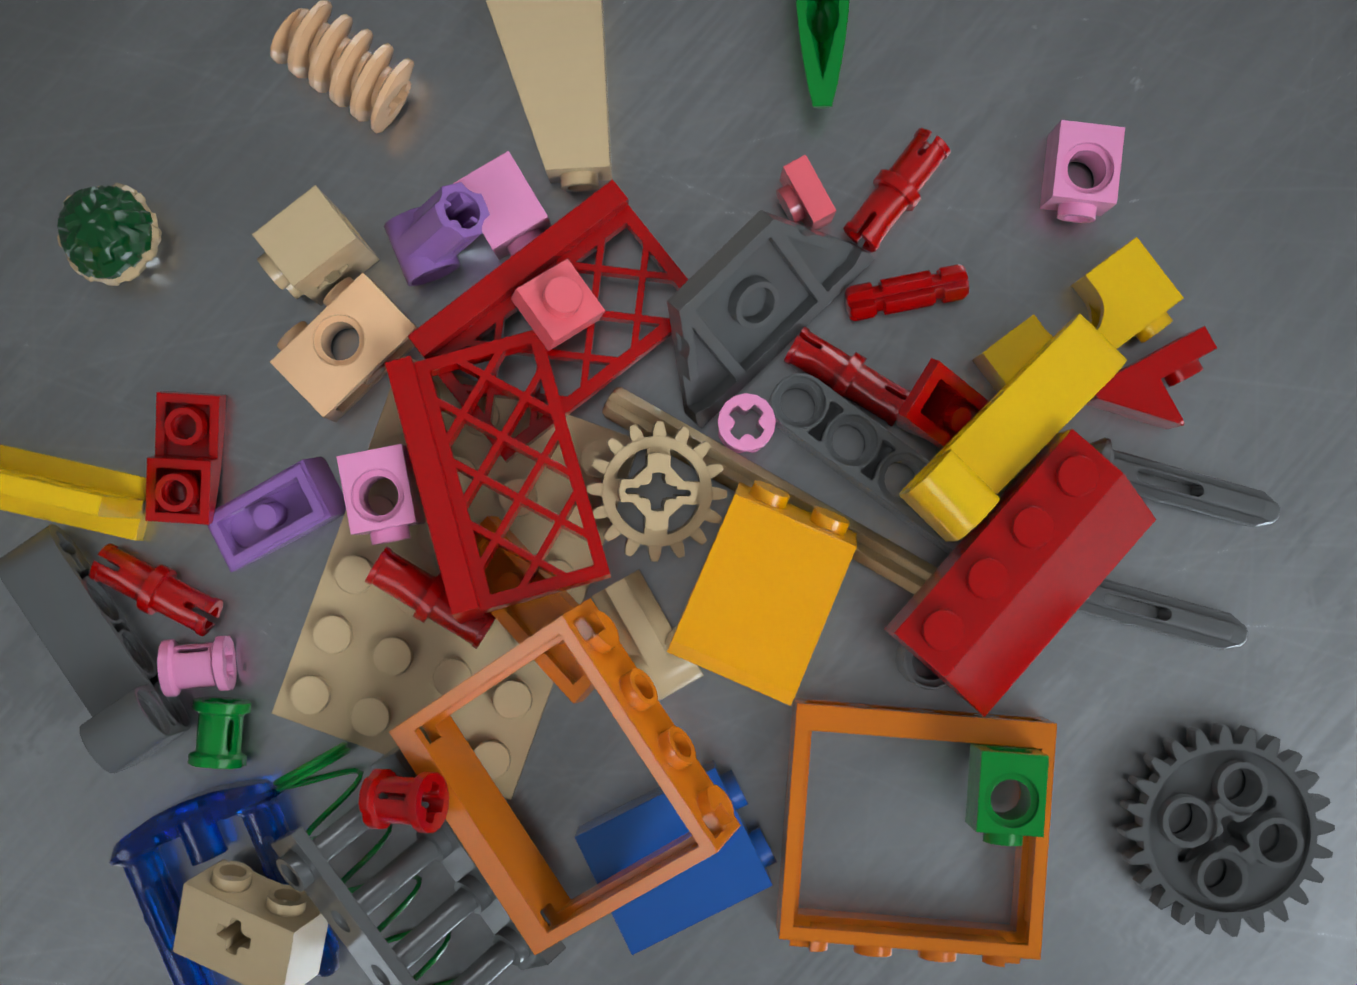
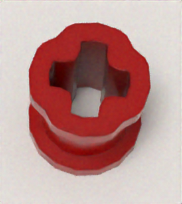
M375 768L363 780L359 792L358 805L363 822L370 829H386L393 823L411 825L418 833H434L440 829L446 819L449 809V790L445 778L438 772H422L415 778L397 776L391 769ZM380 793L388 795V799H381L379 797ZM428 802V808L421 806V803Z

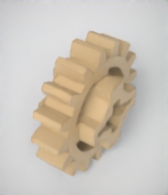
M655 421L652 436L644 437L636 424L629 427V437L631 440L629 444L623 446L614 438H610L607 441L610 451L614 454L610 462L601 459L593 460L592 466L604 474L602 482L587 485L588 493L602 496L603 504L596 506L592 510L594 518L602 519L608 517L611 524L603 534V537L608 542L617 538L620 534L627 537L624 553L630 557L637 551L640 544L647 546L651 562H658L663 546H670L678 558L684 557V539L690 536L694 541L703 545L707 541L704 532L700 529L704 520L718 524L722 520V517L716 511L710 509L712 500L727 498V490L713 487L711 478L718 476L724 471L723 465H706L702 458L708 453L711 445L704 441L693 448L689 447L686 443L689 438L690 429L682 426L673 438L666 437L663 421ZM646 449L645 465L633 477L615 478L619 468L631 455ZM670 450L679 453L691 464L698 481L682 480L671 468ZM658 472L662 473L663 483L673 486L675 489L687 491L686 494H673V497L663 498L661 508L658 509L651 508L648 498L639 496L638 493L625 492L626 488H639L640 485L650 484L652 473ZM614 501L632 502L643 514V532L631 527L622 519ZM683 504H697L691 517L682 526L667 532L669 517Z

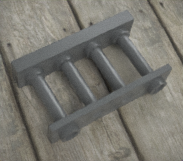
M398 746L371 765L373 770L375 768L391 769L400 777L416 778L417 776ZM380 793L379 797L381 799H388V795ZM422 802L421 806L428 808L429 803ZM358 804L313 840H311L301 826L280 836L270 844L280 857L277 859L276 864L283 878L295 890L306 892L374 985H419L408 969L472 912L480 914L495 934L492 938L494 944L450 985H489L510 964L518 966L520 970L549 965L566 949L565 945L560 941L537 955L533 954L446 819L440 829L434 833L416 832L417 840L353 894H351L328 862L369 829L363 822ZM433 860L442 862L456 881L454 885L456 892L391 948L368 915Z

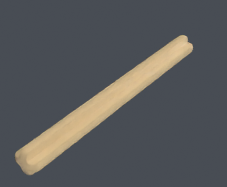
M616 387L606 400L602 410L605 418L628 431L630 426L636 424L644 437L652 436L655 421L664 422L666 437L673 438L682 426L689 428V438L686 444L693 448L697 444L707 441L711 447L702 460L706 465L722 464L724 471L712 479L734 492L739 482L752 487L755 480L763 481L790 495L789 504L812 513L815 506L823 507L845 517L850 521L848 529L857 533V548L852 559L914 595L936 571L937 567L628 390ZM670 450V455L691 466L683 456Z

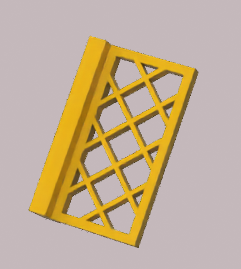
M0 444V510L130 540H144L148 521H145L146 477Z

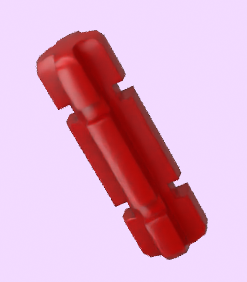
M956 264L941 267L936 271V274L932 275L930 270L881 279L877 286H872L871 282L852 285L846 289L844 297L850 319L858 321L873 318L877 315L878 311H883L884 315L933 306L937 299H941L942 303L963 300L969 295L970 286L965 267Z

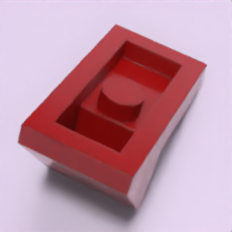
M1205 326L1191 331L1120 369L1086 405L1163 429L1184 426V420L1161 379L1164 378L1168 387H1172L1204 369L1199 358L1217 349V346Z
M931 358L897 413L896 426L930 441L941 450L989 401L942 362Z

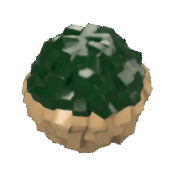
M115 183L107 187L100 185L80 189L74 192L73 195L67 196L64 200V207L59 213L57 224L58 245L63 248L67 261L78 275L84 276L89 282H103L110 286H119L124 281L130 282L139 277L140 273L147 268L146 263L156 257L158 245L162 240V231L158 228L156 213L151 212L141 192L138 193L137 190L128 185Z

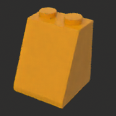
M755 480L752 487L739 482L681 613L667 652L791 706L857 548V533L848 529L849 520L831 510L815 506L812 513L789 504L790 495L774 485Z

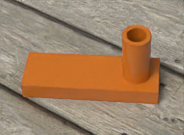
M487 516L479 525L495 533L502 521L498 516ZM509 529L504 539L531 553ZM475 534L482 556L490 541ZM499 547L485 570L491 594L518 587L531 564ZM539 569L532 583L553 576ZM565 590L490 613L520 644L579 604ZM564 640L534 659L573 704L583 702L595 689Z

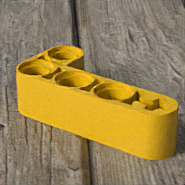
M1078 313L902 489L899 496L946 542L960 540L976 527L1000 500L997 494L1114 377L1126 363L1127 359L1087 319Z

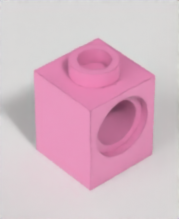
M1061 120L1047 137L1039 209L1057 211V219L1062 221L1090 223L1096 220V216H1102L1115 206L1118 199L1125 127ZM1070 162H1080L1089 167L1094 177L1093 188H1081L1071 181L1068 175V164Z
M509 151L453 183L462 182L470 191L482 194L490 214L483 222L482 233L499 260L509 254L511 256L552 226L546 212Z
M398 444L336 456L351 535L370 534L372 545L409 539L411 538L409 526L426 523L419 489L406 445ZM388 478L397 487L398 501L391 512L385 515H378L369 504V491L374 483Z

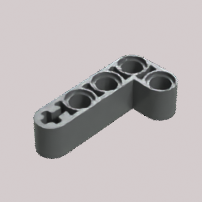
M50 524L0 558V578L91 714L92 718L79 727L80 736L87 751L104 770L115 774L136 766L188 731L191 727L190 718L177 696L166 697L163 694L159 683L157 665L103 584L90 579L91 566L79 548L64 530L55 524Z

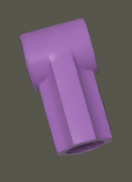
M462 182L442 186L422 206L405 211L385 223L384 228L408 286H418L433 282L451 274L461 266L457 255L482 234L483 222L490 215L482 194L470 191Z

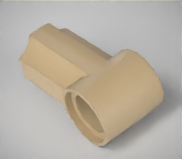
M640 569L592 596L598 610L604 612L614 622L619 633V641L635 666L644 671L654 683L658 694V701L704 676L700 666L667 652L676 626L671 627Z

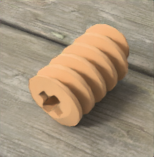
M320 0L310 10L308 8H298L283 21L273 37L270 57L277 64L288 63V70L297 78H308L309 85L318 93L329 92V98L336 106H350V114L359 122L371 120V129L376 134L382 133L393 122L406 102L411 89V82L409 80L415 65L414 61L410 58H405L394 69L389 67L394 52L393 46L386 43L373 54L368 52L374 36L372 31L367 28L362 29L350 39L348 36L353 20L348 14L340 15L330 25L328 20L333 6L328 0Z

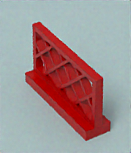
M612 179L407 337L424 359L486 343L487 341L479 340L493 329H495L494 340L501 339L504 336L505 320L519 311L511 300L515 290L566 259L571 262L578 273L594 275L592 293L598 301L601 276L638 280L635 314L605 310L599 319L601 321L633 324L631 347L619 357L592 354L596 322L587 327L584 353L554 349L548 351L546 348L549 359L583 363L580 387L568 396H560L564 414L567 417L672 335L670 318L642 315L646 281L672 284L678 291L688 281V278L632 210L627 196ZM626 227L643 247L640 270L603 265L605 244ZM597 250L595 264L581 263ZM649 256L662 272L647 271ZM641 325L656 327L639 340ZM532 349L512 354L534 357ZM591 364L606 366L589 379ZM498 368L497 372H496L495 375H494V376L497 377V378H498V375H499V368ZM451 371L439 374L438 377L463 407L475 385L461 384ZM541 384L534 398L548 404L545 394L542 393L543 385ZM488 385L482 395L487 396L485 414L476 405L471 415L494 427L492 422L495 398L515 399ZM531 408L529 426L514 437V439L529 446L554 427L553 420L545 415L539 418V412ZM485 435L486 438H487V439L490 441V443L493 445L496 440H494V439H492L491 437ZM505 446L500 455L507 463L519 453Z
M534 330L413 362L411 356L385 362L451 614L459 625L485 618L484 613L611 578L546 347ZM533 350L538 370L525 392L494 376L506 356ZM489 361L485 370L475 366L476 364ZM460 369L478 379V382L463 407L459 409L438 398L432 376ZM541 384L543 385L548 405L534 398ZM488 385L519 401L502 431L471 415ZM528 407L553 420L555 431L542 453L511 437ZM442 411L455 418L448 432ZM465 424L496 440L478 471L454 459L452 446ZM558 445H560L565 466L551 459ZM505 446L536 462L519 493L488 477L489 472ZM545 467L570 480L573 492L560 515L528 499ZM459 473L472 479L465 493L463 492ZM482 485L513 501L495 533L476 524L470 518L468 508ZM576 505L583 528L568 520ZM522 507L554 524L536 556L504 539ZM562 529L588 543L594 565L566 573L546 562L545 559ZM475 534L490 541L482 556ZM499 547L531 564L518 587L491 594L485 570ZM539 569L553 576L532 583Z

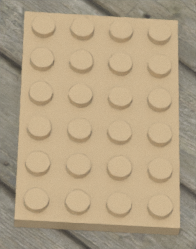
M453 373L461 384L476 385L477 381ZM438 375L432 376L438 398L461 409L460 403ZM392 388L389 390L368 450L398 444L407 446ZM482 396L477 404L484 414L487 396ZM495 398L492 424L496 429L502 431L519 401ZM530 407L526 409L511 435L512 438L529 426ZM442 411L448 432L455 418ZM568 415L566 421L587 490L588 484L602 482L604 476L603 473L592 466L593 460L601 459L610 462L614 456L608 447L607 441L610 438H614L625 446L631 440L625 434ZM465 424L452 446L454 459L478 471L493 445L483 433ZM552 427L529 445V447L542 453L554 433L555 427ZM558 445L551 459L565 466L561 448ZM637 452L622 464L615 478L629 477ZM519 453L506 463L501 455H499L488 477L519 493L536 462ZM545 467L528 499L560 515L573 492L570 480ZM459 473L463 492L465 493L472 479ZM388 478L374 483L369 491V504L375 513L385 515L391 512L397 504V487ZM482 485L468 508L471 521L479 525L487 516H498L502 521L513 501ZM587 492L592 510L596 506L603 504L602 496ZM614 501L616 509L620 501ZM576 505L568 520L583 528ZM522 507L510 530L536 556L554 524ZM345 511L271 714L385 755L397 747L396 742L389 733L390 730L519 645V643L495 619L479 647L475 649L471 646L472 644L427 618L425 623H422L413 617L414 609L374 585L365 583L367 575L386 546L435 577L441 572L426 516V523L409 526L411 538L372 545L370 534L351 535L347 511ZM608 517L595 519L603 547L606 541L603 534L611 524ZM562 529L545 559L546 562L566 573L594 565L588 543ZM590 584L566 591L578 604L584 602ZM534 660L450 715L503 797L509 800L515 794L554 682ZM422 726L419 727L424 736L426 737V739L428 740V742L431 744L432 741L430 740Z

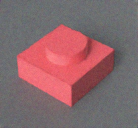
M806 154L783 166L780 176V182L783 187L777 189L776 194L789 220L796 223L802 221L804 226L815 230L830 224L837 210Z
M568 259L518 287L511 298L548 351L599 321L605 312L603 306Z

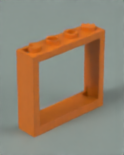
M591 597L389 731L416 775L422 772H438L445 778L449 790V809L446 821L534 955L714 855L741 826L734 816V808L728 795L718 785L713 784L696 758L695 747L685 731L674 725L658 701V694L654 683L644 671L635 666L619 641V633L614 622L604 612L598 610ZM562 640H564L689 830V832L573 899L569 898L450 716ZM422 726V728L432 741L431 744L428 742V740L426 739V737L424 736L419 727ZM541 911H543V913L545 914V916H546L547 919L549 920V923H548V924H547V922L545 921V919L543 918V916L541 915V913H540Z
M794 698L792 702L776 928L779 939L790 940L789 946L809 947L810 952L827 951L828 943L854 945L853 951L855 953L870 957H889L892 955V948L918 950L917 956L919 958L934 962L956 961L957 953L982 955V962L998 967H1005V963L1020 964L1021 958L1041 960L1057 723L1044 717L988 713L984 717L979 712ZM812 731L1036 748L1049 756L1044 837L1023 836V845L1015 847L1010 924L799 908Z

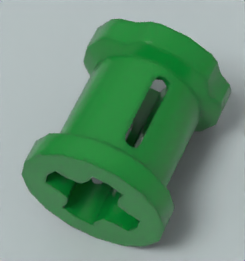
M232 697L194 698L192 709L198 712L196 747L194 751L188 754V764L195 767L212 769H237L246 766L247 755L241 752L244 715L251 712L252 701Z

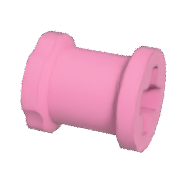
M744 393L733 396L725 402L719 412L717 420L719 428L718 437L724 446L738 454L744 452L755 453L769 442L774 433L776 424L774 411L769 403L758 395ZM736 410L744 416L751 410L755 411L760 416L756 428L761 433V436L755 439L752 435L746 434L740 440L735 438L731 434L735 421L730 414Z
M216 636L214 642L179 645L175 639L161 641L158 649L157 669L163 694L166 697H175L180 694L182 689L216 686L219 691L234 690L237 667L236 652L231 636Z

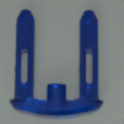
M250 779L222 784L189 795L160 810L113 846L109 861L110 866L117 865L123 867L142 911L144 922L151 932L173 985H217L211 969L173 952L181 899L161 855L160 848L162 844L180 837L192 866L209 861L229 849L217 821L236 815L241 817L262 864V870L267 878L283 885H289L277 867L278 854L270 845L272 843L270 836L275 841L280 836L290 832L278 803V798L284 790L281 792L276 791L277 786H274V782L268 779ZM329 923L318 974L319 977H329L339 969L340 946Z

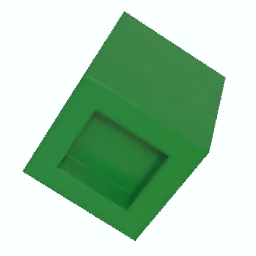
M970 744L965 822L975 832L983 833V842L1001 846H1022L1023 836L1044 837L1049 756L1036 748ZM1017 780L1021 790L1017 805L1006 812L994 811L991 805V794L994 788L1002 781Z

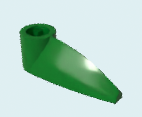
M796 0L801 51L814 108L825 109L833 105L846 40L850 0Z

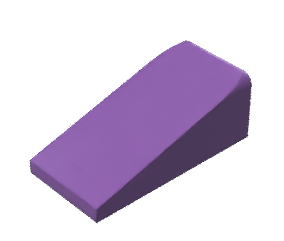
M323 457L302 459L215 509L213 523L207 526L230 572H234L343 516L346 511L344 495L327 461Z

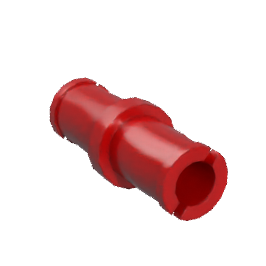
M919 128L914 134V138L889 170L881 169L873 180L875 189L853 218L843 227L846 235L856 244L860 242L862 237L866 240L862 245L863 249L869 252L877 251L881 241L903 212L914 210L921 200L919 191L941 162L946 160L951 153L949 146L938 135L931 144L928 142L932 135L930 130Z
M807 327L801 330L784 359V362L787 364H792L805 373L819 379L843 398L845 396L886 421L891 427L897 420V413L911 390L904 389L866 366L867 358L855 352L851 357L810 332V329Z
M113 543L105 545L97 554L109 563L119 567L120 570L114 571L94 560L90 569V579L95 582H101L137 601L136 606L142 612L148 615L158 612L195 631L199 636H205L214 627V623L193 612V609L199 608L219 618L223 608V600L218 597H212L177 579V573L174 569L162 564L154 567L119 549Z
M386 546L367 575L365 583L374 585L414 609L413 617L422 623H425L427 618L477 649L496 618L488 612L484 613L485 618L459 625L451 614L441 573L435 577Z

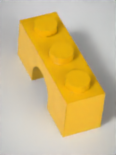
M1137 237L1122 246L1071 285L1087 307L1089 322L1116 349L1133 336H1136L1141 344L1155 336L1173 322L1167 311L1184 299ZM1033 314L976 356L972 361L998 393L1053 336L1048 333Z

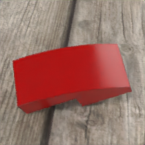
M176 391L156 392L155 455L147 457L145 521L204 525L213 523L222 465L226 394Z

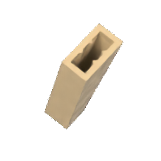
M486 0L550 183H561V189L564 191L583 192L598 189L599 181L612 180L603 0Z

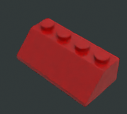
M1074 429L1057 433L1005 490L996 506L963 538L884 630L985 717L1157 519L1125 474Z

